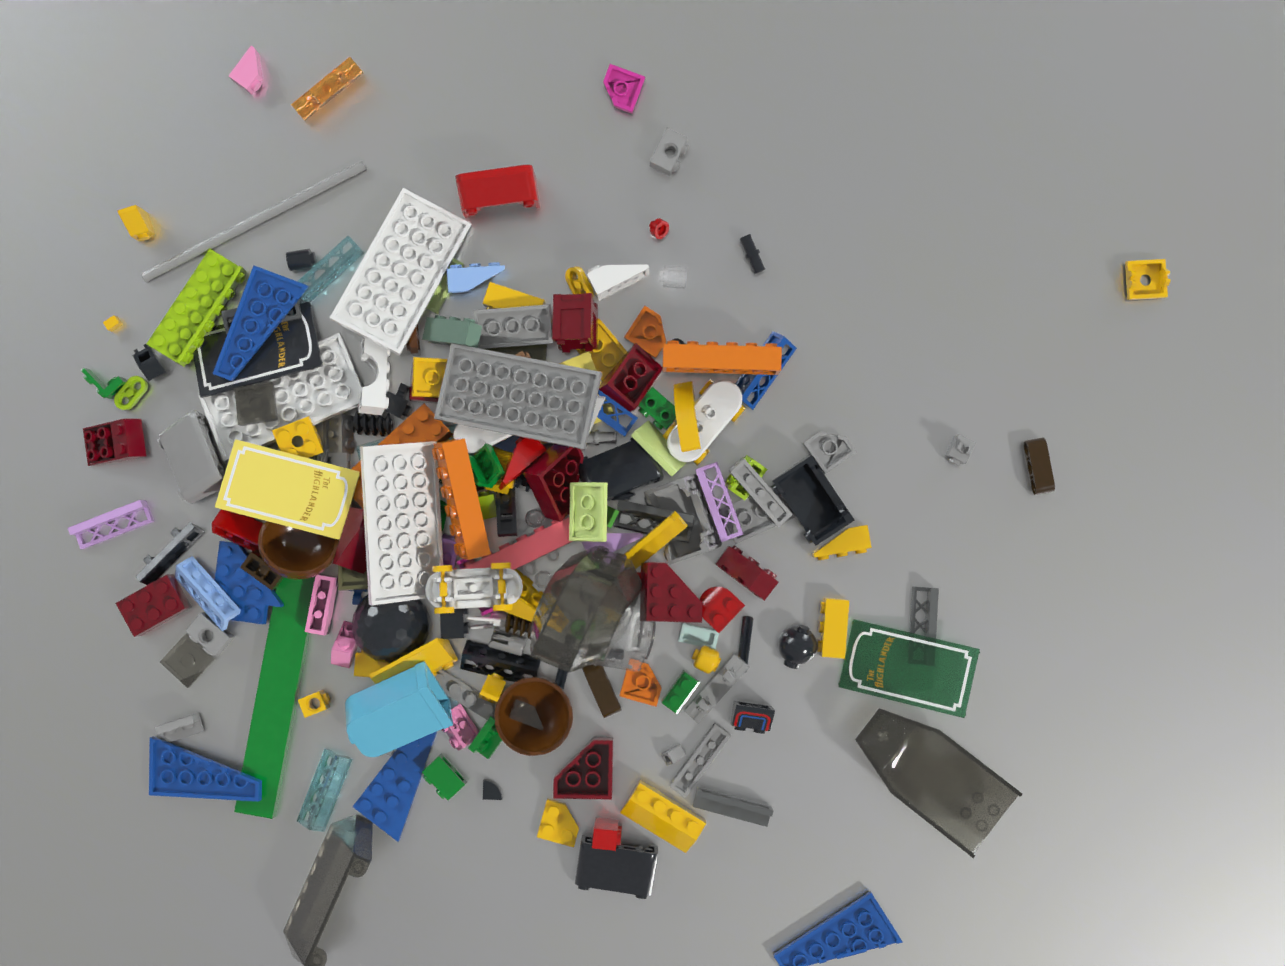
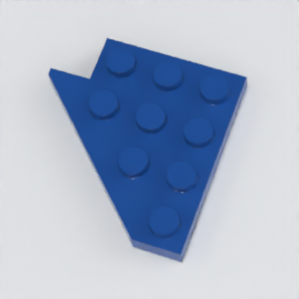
M219 541L214 581L241 610L240 614L231 620L266 624L268 606L284 607L283 602L274 590L271 591L240 568L249 555L244 547L234 542Z

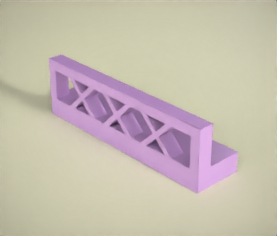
M718 462L695 469L721 542L743 535ZM715 467L717 472L714 481L710 480L706 473L707 469ZM715 485L723 488L724 493L721 500L714 495L713 489ZM722 503L730 508L728 517L723 516L719 508ZM728 521L736 524L737 533L728 534L726 528Z
M138 500L68 527L70 535L76 536L80 549H85L152 523L154 520L147 501ZM144 509L147 520L142 522L135 520L137 512ZM123 517L130 520L124 529L117 527L119 519ZM105 524L112 527L106 536L99 533L102 525ZM87 531L93 533L91 541L84 543L81 534Z

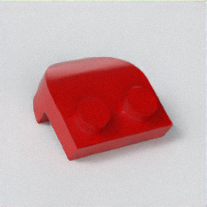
M711 587L705 590L699 599L703 603L702 618L718 633L745 606L731 591L724 587Z

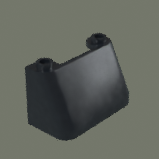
M633 437L630 438V442L588 458L585 456L583 463L579 465L578 475H580L581 482L608 483L607 501L641 486L649 485V481L657 483L664 478L659 464Z
M811 454L772 480L774 484L771 487L777 496L781 494L804 527L806 533L803 535L809 544L813 542L816 546L855 521Z
M582 835L575 884L578 885V889L589 890L594 888L633 894L639 899H647V896H651L658 859L657 846L649 845L645 850H643V846L638 848L625 845H616V851L592 848V836Z

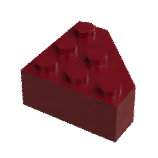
M554 444L523 472L545 518L561 522L570 513V482H579V465L583 463L584 458L581 449Z
M735 545L733 547L727 546L715 562V565L758 598L765 601L779 583L776 580L777 575L769 569H761L759 567L760 563L752 557L748 559L742 555L743 551Z
M641 563L640 621L702 623L703 603L667 563Z
M594 737L554 776L553 799L612 800L613 738Z

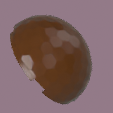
M266 521L259 532L258 549L264 563L276 574L294 580L308 579L319 575L332 563L339 540Z
M539 677L523 678L507 687L501 694L495 708V726L500 738L509 748L527 756L544 755L558 748L568 737L573 723L572 706L566 693L556 683Z

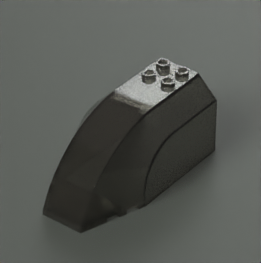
M594 546L572 555L552 576L537 606L529 628V632H531V657L569 673L584 668L586 663L592 665L595 663V660H605L626 631L643 586L632 560L627 559V556L624 554L612 553L604 546Z
M879 708L855 739L891 794L972 858L976 856L975 852L1017 797L1022 796L1019 790L941 730Z

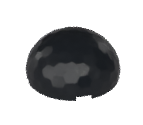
M366 595L359 602L352 620V633L356 644L362 652L376 661L392 663L423 646L430 629V616L421 599L369 605V597Z

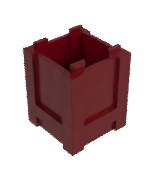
M592 293L553 294L552 339L556 341L558 349L562 350V353H570V349H585V352H593V349H597L598 304L594 302Z

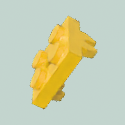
M1165 259L1125 262L1127 300L1168 297L1167 286H1169L1171 281L1168 279L1170 271L1166 269ZM1142 275L1150 277L1151 282L1149 285L1141 284L1140 278Z
M310 416L272 430L278 447L282 452L310 458L324 452L320 443V436L317 434V429L313 426ZM294 436H301L304 442L301 447H295L292 444Z

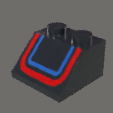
M734 701L730 724L735 726V730L746 731V728L754 729L753 732L765 734V731L771 730L775 710L772 706Z

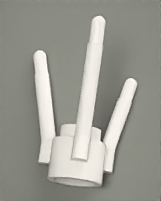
M495 611L491 612L490 617L467 616L466 619L489 621V624L470 626V629H499V627H505L506 612Z

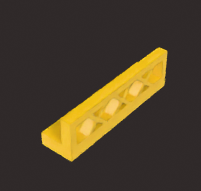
M674 511L625 552L614 564L618 568L623 564L632 573L641 563L648 560L688 526L687 523Z

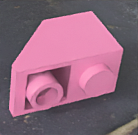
M343 622L331 651V664L349 669L358 647L352 633L351 622Z

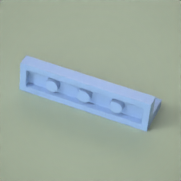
M193 556L176 565L175 579L221 631L226 630L229 620L240 614L241 610Z

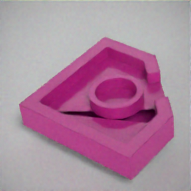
M612 64L609 65L603 84L615 108L633 114L645 82V76Z

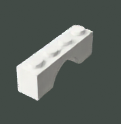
M365 337L361 342V360L373 369L375 382L362 388L359 394L358 413L382 415L389 404V398L386 397V391L389 390V380H386V374H389L390 362H387L390 350Z

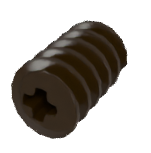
M509 613L504 625L506 633L512 628L513 635H516L518 631H520V637L527 633L528 639L535 635V641L542 637L545 628Z

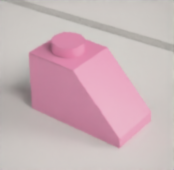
M250 46L229 74L233 82L251 95L261 87L263 80L259 53L253 46Z

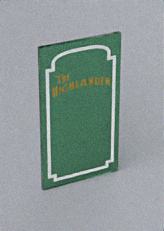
M853 619L838 685L840 688L965 718L980 649Z

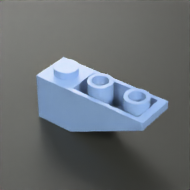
M500 262L488 263V266L481 267L480 263L469 264L467 268H462V265H450V269H446L448 293L468 292L504 271L505 265H500Z

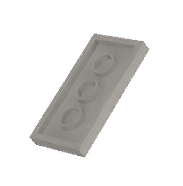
M551 304L473 310L475 324L482 326L478 345L479 349L554 343L552 339Z
M779 494L777 497L793 514L786 521L795 518L796 515L794 514V512L792 511L784 497L781 494ZM748 496L746 500L741 499L733 503L743 531V535L733 538L735 544L776 526L751 496ZM729 506L720 509L722 515L728 517L730 513ZM728 521L727 527L730 533H737L736 524Z

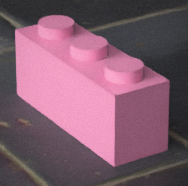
M324 574L315 576L305 632L318 635L329 634L338 588V577Z

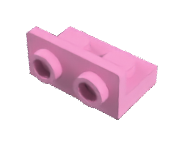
M461 704L451 709L453 726L441 729L449 736L451 746L454 749L457 748L458 751L472 743L479 733Z

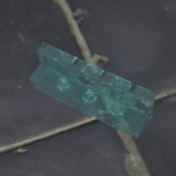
M349 236L343 239L297 281L302 284L304 282H311V285L301 297L305 302L314 300L364 254L361 248ZM350 242L353 247L343 254V247ZM332 257H339V259L331 267H329V259H331ZM318 269L325 270V272L317 280H315V272Z
M324 749L297 818V822L308 830L325 831L351 765L352 759L350 757L337 755L330 749ZM330 756L332 759L329 766H327V760ZM323 775L324 779L322 784H320V778ZM316 793V800L313 803V796ZM309 811V818L306 821L305 817L307 812Z

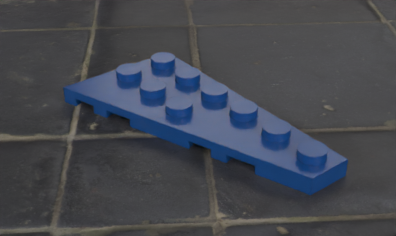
M253 265L213 374L233 381L309 286Z
M437 731L397 748L353 805V808L397 842L401 838Z
M150 737L149 795L258 802L262 800V780L157 737Z
M870 891L774 953L773 956L779 966H809L825 963L836 958L841 959L864 953L875 948H884L894 943H903V941Z

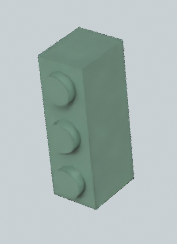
M435 315V318H426L422 340L434 344L451 346V343L478 348L482 326L475 324V320L464 318L461 321L460 318L452 316L446 319L447 317Z

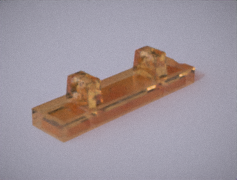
M349 57L291 105L302 119L306 121L360 77L363 71Z

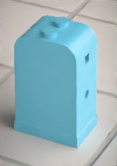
M425 661L351 695L345 702L348 738L351 744H355L360 752L367 757H378L436 731L453 726L450 699Z

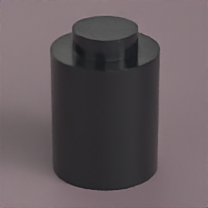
M310 249L286 252L289 270L313 268L314 263H316L315 252H311Z

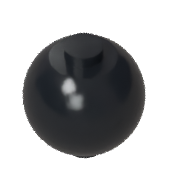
M798 625L790 627L782 633L778 647L781 656L785 659L784 665L792 669H798L799 664H805L814 657L817 651V641L809 627Z

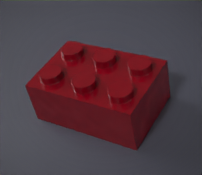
M167 574L115 603L134 637L142 636L192 608L174 574Z

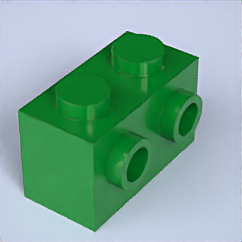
M653 387L638 405V411L646 418L649 415L654 420L652 423L659 430H662V428L667 430L676 420L675 406Z

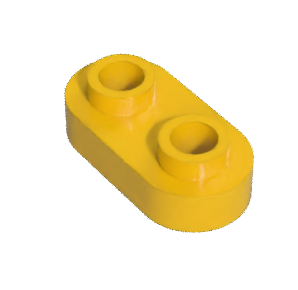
M578 266L569 268L565 273V279L572 293L584 294L586 291V293H592L594 296L593 288L583 269Z

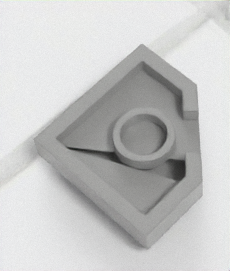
M818 432L803 442L824 474L856 453V450L846 436Z

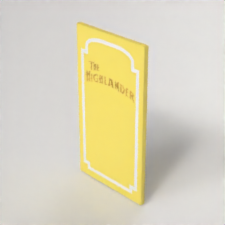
M235 439L215 508L340 540L360 477L359 471Z

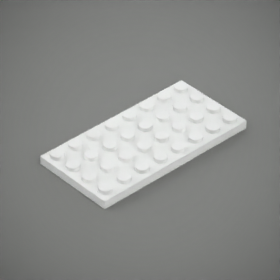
M403 188L331 314L330 320L400 356L446 273V269H448L468 233L471 223Z
M340 333L318 342L323 362L322 367L201 398L199 395L218 449L225 463L229 461L235 439L265 447L276 442L272 432L274 429L310 416L314 426L359 406V394L363 387Z
M437 441L360 447L369 605L427 598L425 591L426 583L431 575L435 573L433 572V566H443L439 478L436 472L438 463L437 460H434L432 454L433 444L437 443Z

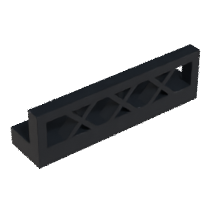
M467 640L462 652L460 669L486 676L496 673L504 677L503 680L516 682L524 678L523 674L537 677L541 658L527 654L519 656L490 648L486 644ZM466 660L473 661L475 665L466 664L465 662ZM485 665H490L494 669H487ZM503 670H511L512 674H507Z

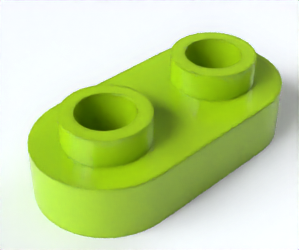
M140 376L130 377L114 397L116 407L122 410L132 409L147 391V381ZM137 383L141 384L140 389H136ZM125 398L129 399L127 404H124Z

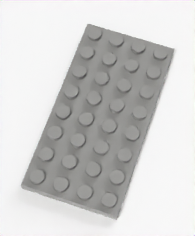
M451 343L434 419L585 450L602 372Z

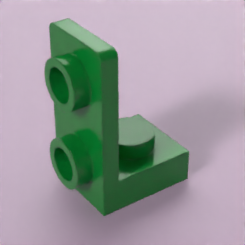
M81 369L85 374L83 378L89 384H94L98 388L96 390L97 393L103 398L114 399L118 391L127 382L125 378L118 376L112 378L106 387L90 369Z

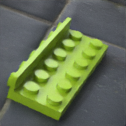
M209 248L146 344L185 367L186 364L192 361L196 348L201 347L206 333L213 329L217 316L222 315L221 311L225 310L227 301L234 297L238 284H242L245 280L246 270Z

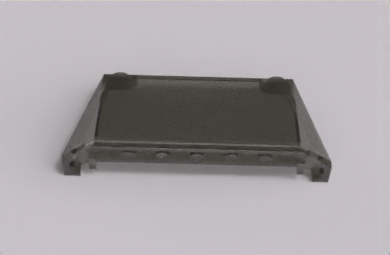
M359 814L352 815L330 825L283 930L292 957L304 966H325L327 954L317 945L348 875L353 877L363 876L372 861V830L374 823Z

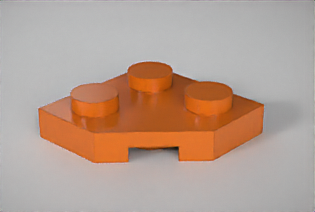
M644 305L624 336V339L632 344L637 343L645 352L656 359L663 349V344H666L661 316Z
M630 659L619 696L657 707L662 689L648 663Z

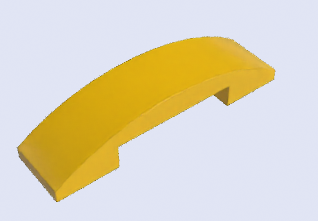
M693 381L674 384L675 413L682 452L701 449Z

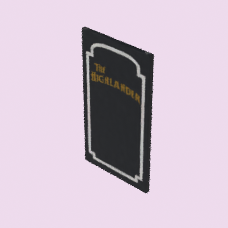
M305 302L300 304L301 319L280 323L233 381L213 374L227 337L224 324L215 326L210 332H207L204 336L203 344L201 347L196 348L193 353L200 397L204 398L322 367L323 362L311 303ZM295 305L287 314L288 316L297 315Z

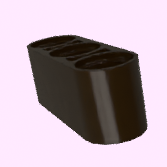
M1043 437L1024 441V452L1033 494L1040 495L1054 492L1055 482L1046 439Z
M600 659L583 666L582 670L603 717L606 718L622 711Z

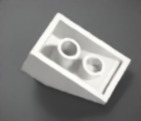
M647 264L603 265L601 267L597 265L589 270L590 273L587 274V278L599 301L648 276L649 266Z

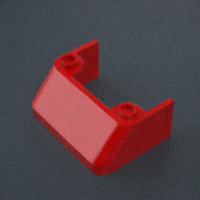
M532 165L468 172L455 176L461 210L465 218L477 215V212L483 207L519 203L524 208L534 207L535 205L536 208H540L536 176Z

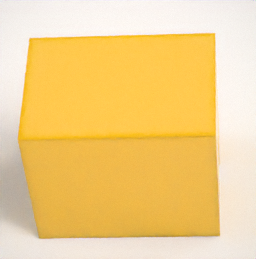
M115 315L103 322L107 330L111 332L123 325Z

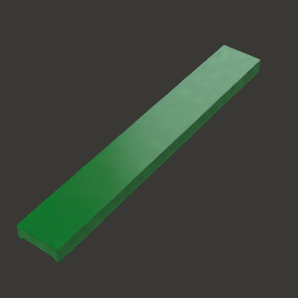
M284 577L276 588V594L283 602L284 607L273 606L242 767L243 773L262 780V800L259 802L236 800L234 810L236 813L270 819L276 817L310 633L305 632L315 577L298 580Z

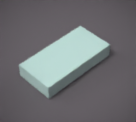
M682 622L678 641L701 647L706 645L715 650L719 633L714 629Z

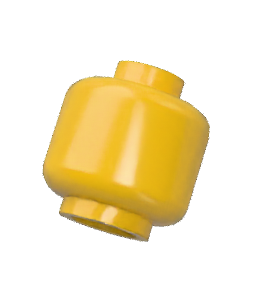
M703 645L700 649L696 648L691 657L694 660L693 666L707 674L712 671L715 672L721 661L719 652L706 645Z

